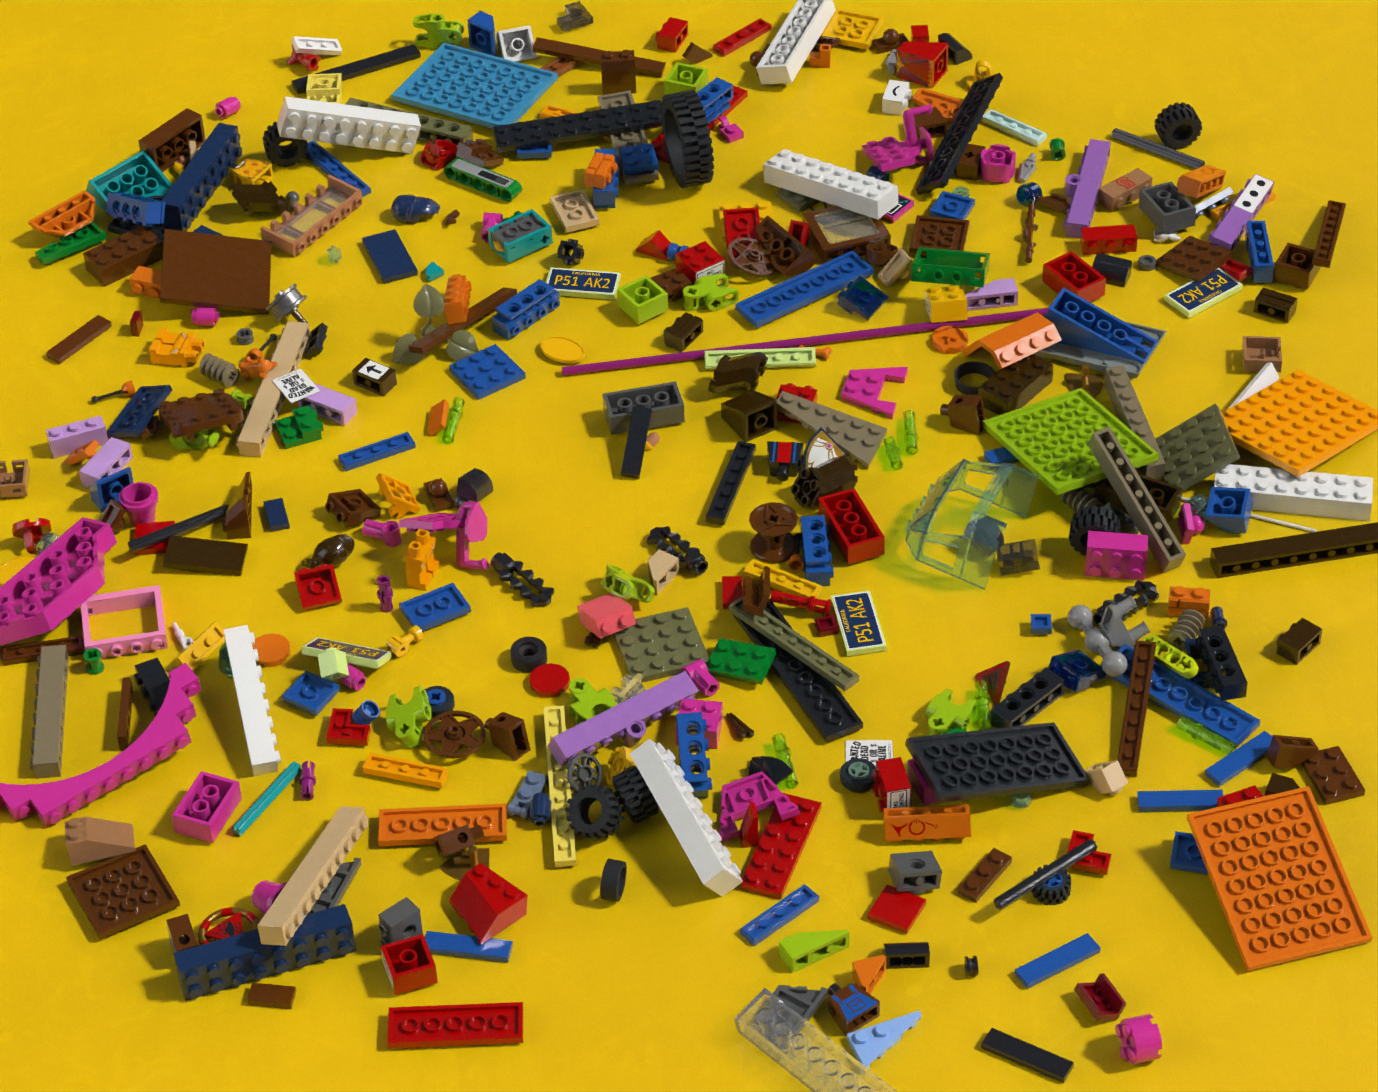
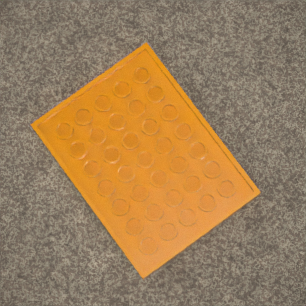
M1298 369L1222 412V416L1235 444L1297 477L1378 429V410Z

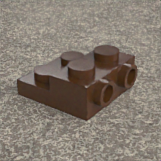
M485 140L460 141L457 145V157L481 167L503 165L504 162L503 157L498 156L497 152L491 151L492 146L486 144Z
M675 269L650 278L668 293V303L684 297L683 289L687 286H692V282L685 274H679Z
M361 489L329 493L325 505L326 511L335 515L337 522L343 523L346 527L362 525L364 518L380 516L381 508Z

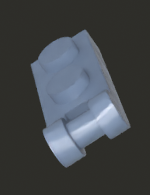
M528 771L512 803L508 805L507 815H518L521 819L528 820L530 800L534 794L543 793L549 781L548 775Z

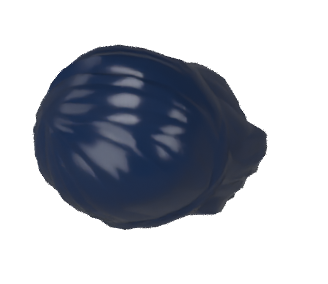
M399 195L394 199L391 206L393 217L399 222L417 223L422 215L438 214L440 210V205L432 199L416 197L414 195Z

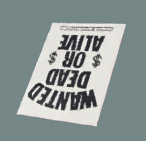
M302 369L272 380L291 403L320 392Z
M845 740L846 762L851 759L861 758L871 761L876 766V761L893 758L892 740Z

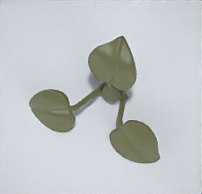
M428 284L423 285L413 302L414 310L419 316H429L426 325L421 327L420 338L436 329L431 325L432 315H441L444 310V300L441 294ZM466 330L455 331L451 339L445 340L449 342L446 352L453 359L461 360L479 352L475 338ZM405 334L397 341L393 350V361L395 363L413 365L422 360L424 354L409 351L408 346L417 341L414 334Z

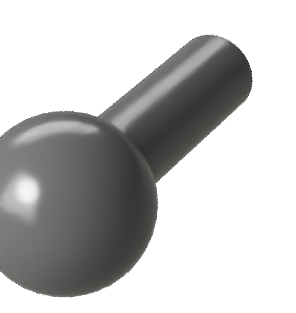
M290 191L286 195V201L289 203L292 212H294V203L300 199L295 191Z

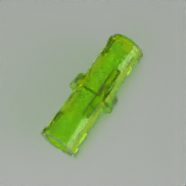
M888 436L883 441L886 448V457L890 460L893 470H900L903 467L900 457L901 451L896 445L895 438Z

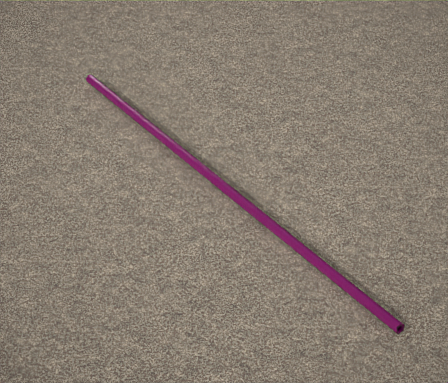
M1049 307L974 316L960 321L925 322L562 367L563 376L699 360L705 359L704 351L797 348L801 344L805 347L935 331L943 326L960 328L1017 321L1036 312L1045 317Z

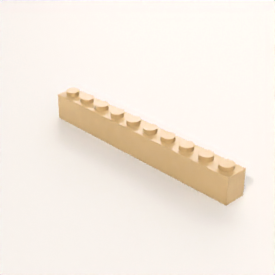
M288 321L285 328L282 329L281 338L277 340L276 350L272 352L271 362H277L278 365L267 373L266 378L261 380V386L256 391V398L252 400L251 409L246 414L245 424L243 423L241 426L240 436L236 438V447L239 449V455L262 457L274 428V421L277 420L286 396L272 380L298 369L310 336L309 323Z
M340 806L257 925L261 944L286 946L291 937L294 936V933L302 924L308 912L311 911L323 890L328 886L329 881L336 874V871L344 862L349 852H351L363 831L368 827V817L365 815L363 807Z

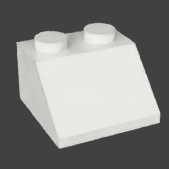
M530 25L497 32L496 39L503 59L519 62L537 58V53L533 52L534 40Z

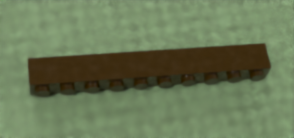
M1378 522L1211 548L1210 564L1216 578L1376 554L1378 553Z

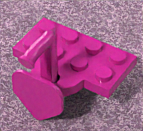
M932 105L912 108L903 113L906 141L899 142L895 137L888 136L881 141H869L866 145H862V152L882 172L915 163H930L934 153L930 134L925 128L919 127L920 138H917L914 116L925 113L930 115L932 113ZM923 149L925 156L919 157Z
M468 501L463 503L457 514L435 513L399 520V527L407 528L409 532H417L418 529L429 531V533H435L436 531H446V529H456L457 565L460 568L488 569L489 563L485 558L482 560H469V542L483 541L487 535V516L479 502Z

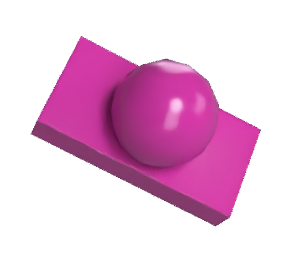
M1183 503L1177 518L1181 541L1183 544H1189L1193 534H1199L1203 531L1205 522L1198 515L1192 516L1190 503Z

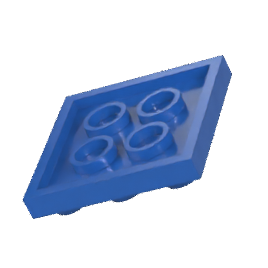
M496 344L449 365V371L478 400L526 378L525 372Z

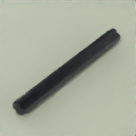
M1118 128L1112 131V137L1195 169L1205 166V161Z
M225 504L129 541V550L135 552L170 538V535L176 536L226 516L229 505Z
M1091 839L1087 840L996 897L993 901L995 907L1000 910L1004 909L1097 850L1096 842Z

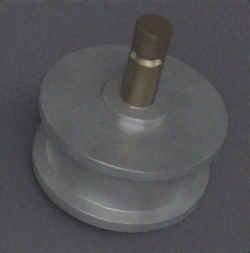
M296 283L284 292L281 290L274 296L275 300L265 309L273 313L277 318V323L290 314L298 322L308 323L297 310L307 296H303L296 289Z

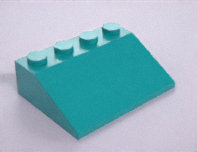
M143 150L89 180L86 192L94 196L95 203L106 211L108 192L125 193L128 195L135 194L148 198L155 195L165 196L173 185Z

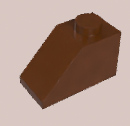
M1273 735L1266 757L1276 769H1293L1318 753L1319 748L1312 738Z

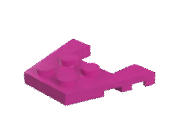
M908 367L850 370L841 399L859 407L864 405L871 408L874 413L878 414L881 412L886 414L887 418L893 419L896 403L882 401L879 398L885 381L905 383Z
M761 771L722 786V816L720 817L721 831H719V835L722 838V842L740 836L734 820L745 816L749 802L755 803L757 812L776 805L782 820L799 815L800 812L798 807Z

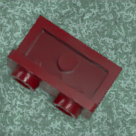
M1100 973L1095 982L1077 983L1074 991L1096 1021L1117 1020L1126 1006V1002L1104 973Z

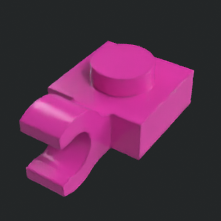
M726 116L718 118L721 122L718 125L720 134L728 143L744 138V132L735 123L730 125Z

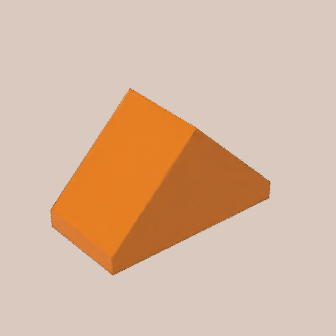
M884 955L852 962V977L855 984L871 994L886 972V956Z

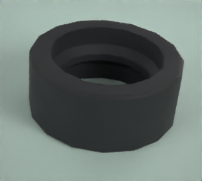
M614 859L606 861L600 884L601 899L619 902L625 887L626 862Z

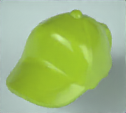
M212 429L194 432L195 439L187 440V436L174 439L171 437V433L169 434L170 443L179 450L205 449L208 445L214 447L220 437L219 432Z

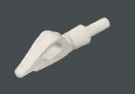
M174 622L172 626L175 630V636L185 650L188 647L187 644H191L193 640L190 637H185L183 630Z

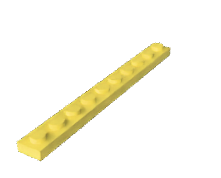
M564 705L543 707L550 800L552 801L551 819L555 867L577 866L574 829L570 828L569 824L571 822L566 819L569 812H565L566 807L569 808L570 805L567 801L569 798L571 799L570 783L566 779L568 777L567 764L560 766L548 747L554 736L566 731Z

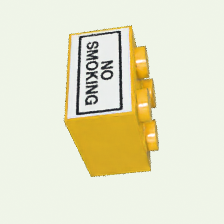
M932 286L925 289L926 311L931 323L968 319L967 298L962 286Z

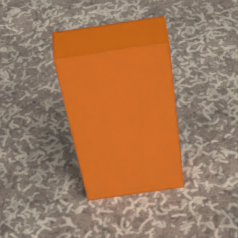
M445 399L431 407L427 433L431 436L446 428L449 403Z

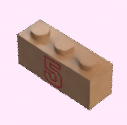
M1137 168L1100 187L1098 202L1111 212H1114L1137 200L1140 189L1152 186V177Z

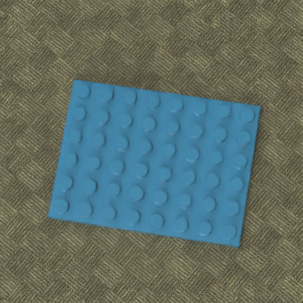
M443 43L391 94L393 101L493 129L494 126L516 123L558 80V73Z

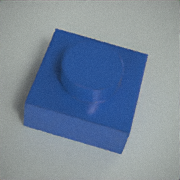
M1031 614V634H1052L1051 614Z

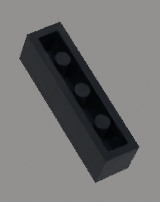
M158 657L135 665L136 674L133 675L136 685L141 686L140 690L143 698L148 699L147 703L150 711L155 712V717L164 702L170 679Z

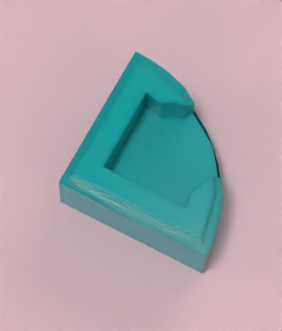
M431 262L426 268V276L429 282L444 275V270L434 262Z

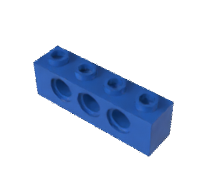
M1247 221L1245 240L1250 266L1253 268V282H1272L1274 263L1265 221Z

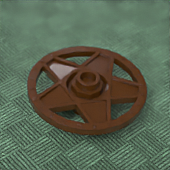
M738 238L729 244L727 249L728 258L743 273L755 277H767L774 274L777 270L773 267L767 271L766 265L773 264L769 255L763 253L762 248L765 250L766 248L761 241L752 238ZM740 243H751V244L747 247V246L742 245V244H740ZM732 250L739 255L736 259L733 257Z
M448 711L435 716L428 722L424 729L423 737L426 747L433 754L443 758L454 759L476 752L485 741L486 730L483 722L476 715L465 711ZM454 717H465L468 719L458 722ZM441 720L442 728L431 730L432 726ZM478 726L481 730L480 739L472 734ZM430 742L442 743V751L435 748ZM462 747L469 748L465 751L456 752V750Z

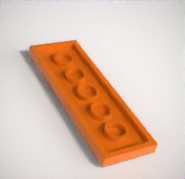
M506 804L379 809L378 844L379 847L434 844L432 838L465 825H468L469 829L481 825L484 837L474 840V842L507 841ZM459 835V836H458V841H459V842H464V841H465L464 836H463V835Z

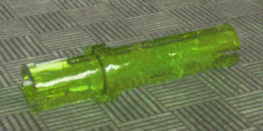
M461 397L453 399L452 407L448 411V420L442 436V441L445 444L453 443L459 420L462 419V409L465 402Z
M906 410L903 413L905 429L903 439L906 444V453L908 455H915L918 452L917 442L919 441L918 434L916 433L915 412L913 410Z
M981 680L982 687H980V682L977 681L975 683L976 696L974 699L978 701L979 730H985V728L992 729L989 709L991 698L988 695V683Z
M1181 716L1176 724V728L1192 735L1193 739L1202 740L1227 755L1237 748L1236 744L1229 742L1204 728V725L1196 724L1184 716Z
M775 734L772 737L775 757L782 760L794 771L784 779L785 786L788 789L796 788L799 782L791 760V749L787 746L784 734Z

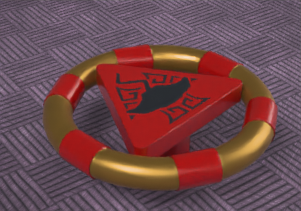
M238 907L217 910L206 917L198 930L199 943L203 945L209 943L207 939L217 941L243 933L241 916L253 925L254 930L258 929L259 918L252 912ZM231 916L208 931L210 925L215 920Z

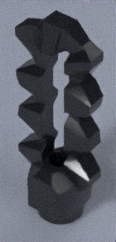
M669 526L655 527L650 530L647 544H657V551L660 549L678 557L679 567H685L694 575H701L707 570L708 562L700 553V549L690 547V542L681 540V536L678 533H671ZM663 534L672 544L678 546L680 550L686 553L685 557L675 551L670 544L663 542L661 535Z
M499 552L493 556L491 565L494 571L499 574L500 580L510 581V588L520 590V596L523 599H530L531 606H547L551 603L554 588L543 587L544 580L542 578L533 579L534 572L532 570H522V561H514L505 552L503 554ZM514 571L518 576H522L530 586L535 587L541 594V597L538 598L527 586H523L521 581L513 576Z
M1137 580L1134 586L1124 589V594L1118 593L1114 595V601L1105 600L1103 602V605L1097 609L1093 616L1095 623L1100 627L1099 623L1108 605H1116L1130 595L1134 597L1142 589L1145 592L1138 599L1135 598L1134 601L1142 608L1147 607L1148 599L1157 600L1159 598L1156 585L1152 582ZM1138 607L1133 608L1127 613L1136 614ZM1127 613L1122 616V621L1127 620Z

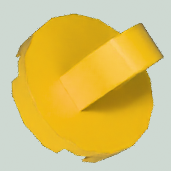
M980 60L976 63L975 70L969 72L966 76L965 84L967 88H971L973 82L996 74L991 71L989 62ZM980 66H984V67H986L987 69H978V68H979Z
M622 746V748L616 747L607 763L611 765L610 770L605 772L608 785L613 786V776L634 765L636 766L630 756V753L633 752L631 748Z

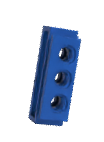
M715 78L697 92L703 104V110H705L708 123H711L730 108L728 102L733 99V84L720 78Z
M595 149V153L614 155L615 163L618 166L616 173L612 174L611 183H607L604 190L593 188L594 208H615L619 187V156H616V149Z
M108 192L106 213L113 215V218L153 227V224L164 223L166 202L135 194L128 195L125 193Z
M537 280L495 308L498 314L492 317L493 332L509 341L559 307V292L544 281Z
M801 516V542L805 579L821 586H830V578H834L833 566H829V564H832V553L829 552L831 550L830 539H827L829 537V526L825 525V516Z
M702 712L676 714L680 768L685 774L683 778L685 782L688 781L693 787L694 792L692 794L694 797L708 798V790H712L711 777L708 778L707 771L710 770V758H706L705 751H709L708 738L704 739V732H707L706 719H702Z

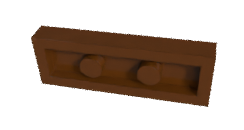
M993 848L958 887V894L976 903L1012 863V857Z

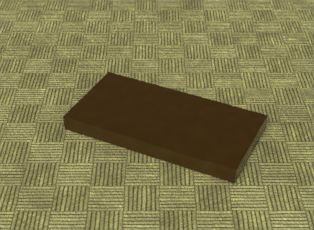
M170 535L163 567L241 576L248 544Z

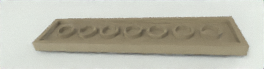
M631 90L598 96L600 109L635 104ZM644 130L609 135L613 149H616V156H619V148L648 144ZM619 156V168L625 186L659 180L657 170L625 175Z

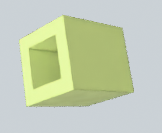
M328 648L324 653L318 654L321 678L334 681L349 676L345 652L337 650V648Z

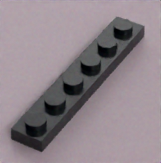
M737 441L706 514V522L725 525L755 454L756 444Z

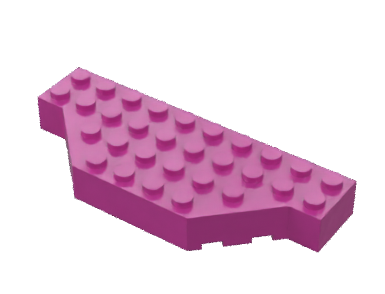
M82 517L0 587V646L52 631L105 584L104 554L117 543L110 524Z

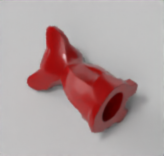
M292 44L293 51L287 63L295 64L300 62L308 71L318 70V62L321 61V57L315 54L296 53Z

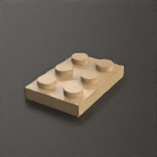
M583 189L550 197V203L566 233L600 225L599 218Z

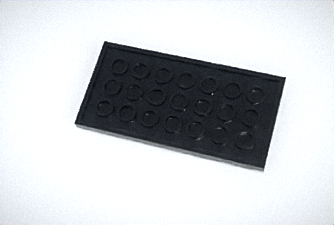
M1054 722L907 738L905 742L908 751L939 803L1088 786L1090 778Z

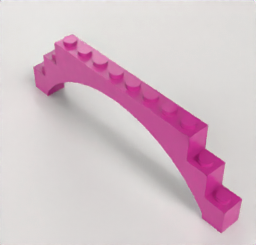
M187 663L168 672L170 678L168 691L156 717L135 742L110 761L88 772L60 781L27 785L0 783V808L5 806L16 822L35 811L45 826L49 827L67 815L76 812L89 802H93L106 792L113 790L123 782L132 779L140 772L149 769L157 762L166 759L179 749H183L191 743L189 732L183 724L196 717L194 705L189 697L196 695L202 690L198 677Z

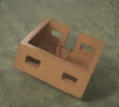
M1243 336V371L1259 372L1266 363L1272 362L1276 372H1281V337Z
M28 459L12 460L14 471L12 473L7 472L6 462L0 461V467L3 466V468H0V498L27 496L30 475Z

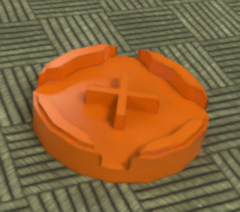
M943 326L933 332L931 344L934 349L941 353L955 354L967 347L968 335L959 327L956 329L953 326Z
M264 634L256 638L255 644H252L253 649H257L259 661H256V664H263L264 667H273L284 663L287 660L286 657L291 653L289 641L280 634Z

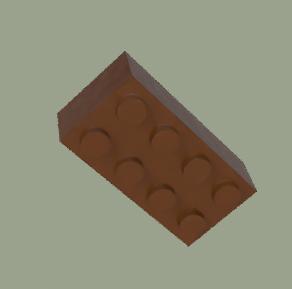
M186 108L138 141L140 152L144 150L157 167L164 172L173 166L180 156H187L189 141L196 142V149L201 147L206 141L202 115Z
M139 226L84 252L86 270L104 287L133 274L138 266L147 267L162 260L163 241L146 226Z

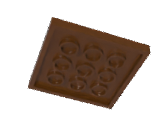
M146 844L135 848L136 851L115 856L66 877L69 887L99 940L180 906L179 899Z

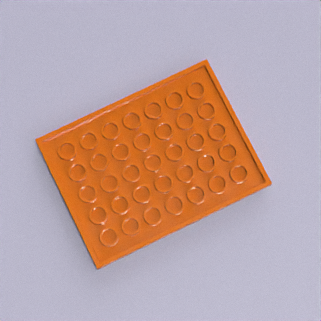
M1309 786L1187 815V821L1247 971L1371 942L1373 937Z

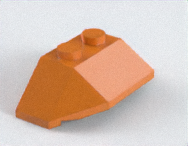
M84 190L28 221V224L37 231L55 238L66 237L93 222L95 197Z

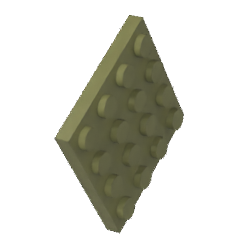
M1216 403L1155 439L1166 463L1165 475L1163 476L1165 482L1182 488V492L1240 458Z
M688 607L635 619V625L613 633L633 685L682 673L681 669L684 666L698 659H702L706 665L709 660L708 653Z

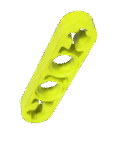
M1148 635L1142 640L1156 642L1155 660L1184 678H1192L1199 672V666L1193 658L1159 637ZM1168 649V651L1164 655L1160 656V653L1163 650ZM1180 657L1179 661L1172 663L1175 658Z

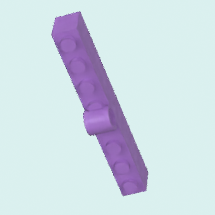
M1090 139L1089 145H1085L1084 156H1082L1078 175L1071 174L1065 179V196L1070 198L1069 208L1067 209L1063 229H1066V237L1080 238L1081 228L1091 226L1099 196V188L1102 186L1110 156V141Z
M684 671L554 736L548 747L560 766L570 763L572 757L584 753L592 754L596 751V748L600 746L605 748L616 738L621 739L628 746H635L646 733L645 725L647 722H656L663 714L675 712L679 708L682 698L695 700L694 697L699 690L687 672Z

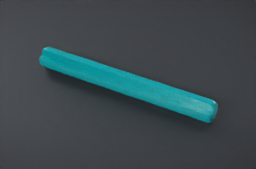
M292 762L232 827L234 834L241 836L301 771L299 763Z

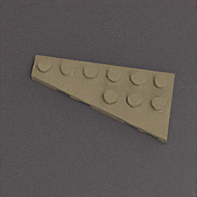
M784 391L781 392L777 399V410L791 419H797L803 423L802 426L807 430L810 428L817 432L822 427L849 454L852 460L855 461L857 459L863 463L862 466L867 470L887 434V428Z

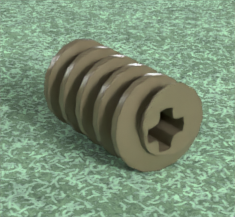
M211 353L205 354L200 362L199 370L203 376L213 379L226 387L234 386L239 379L240 370L236 369L234 364L213 356Z
M1083 487L1062 494L1063 503L1076 513L1077 510L1080 508L1084 509L1086 506L1092 507L1094 505L1099 508L1105 506L1104 503L1099 502V499L1094 498V495L1089 494Z
M1184 610L1167 636L1168 644L1181 652L1184 651L1185 639H1195L1198 636L1199 629L1205 624L1204 616L1196 610Z

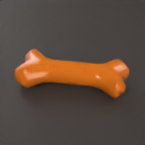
M829 347L815 349V355L821 356L825 360L829 358V354L832 352V349Z

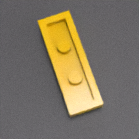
M215 621L174 660L179 666L187 663L193 671L225 641L224 630Z

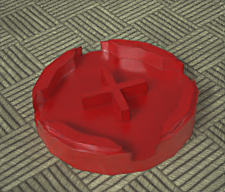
M553 663L536 667L529 677L532 691H536L537 695L543 697H556L560 695V692L566 691L570 684L569 672L566 668Z

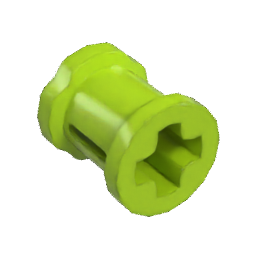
M237 389L231 392L230 395L244 410L251 408V403L254 399L253 395L243 394Z

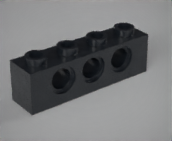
M1223 625L1200 628L1198 637L1195 638L1196 648L1201 651L1203 664H1206L1208 667L1209 678H1212L1214 681L1215 692L1219 693L1222 701L1246 697L1248 682Z
M1045 668L1040 673H1036L1027 683H1023L1019 689L992 707L990 711V724L995 728L1025 725L1064 694L1065 680L1048 668Z

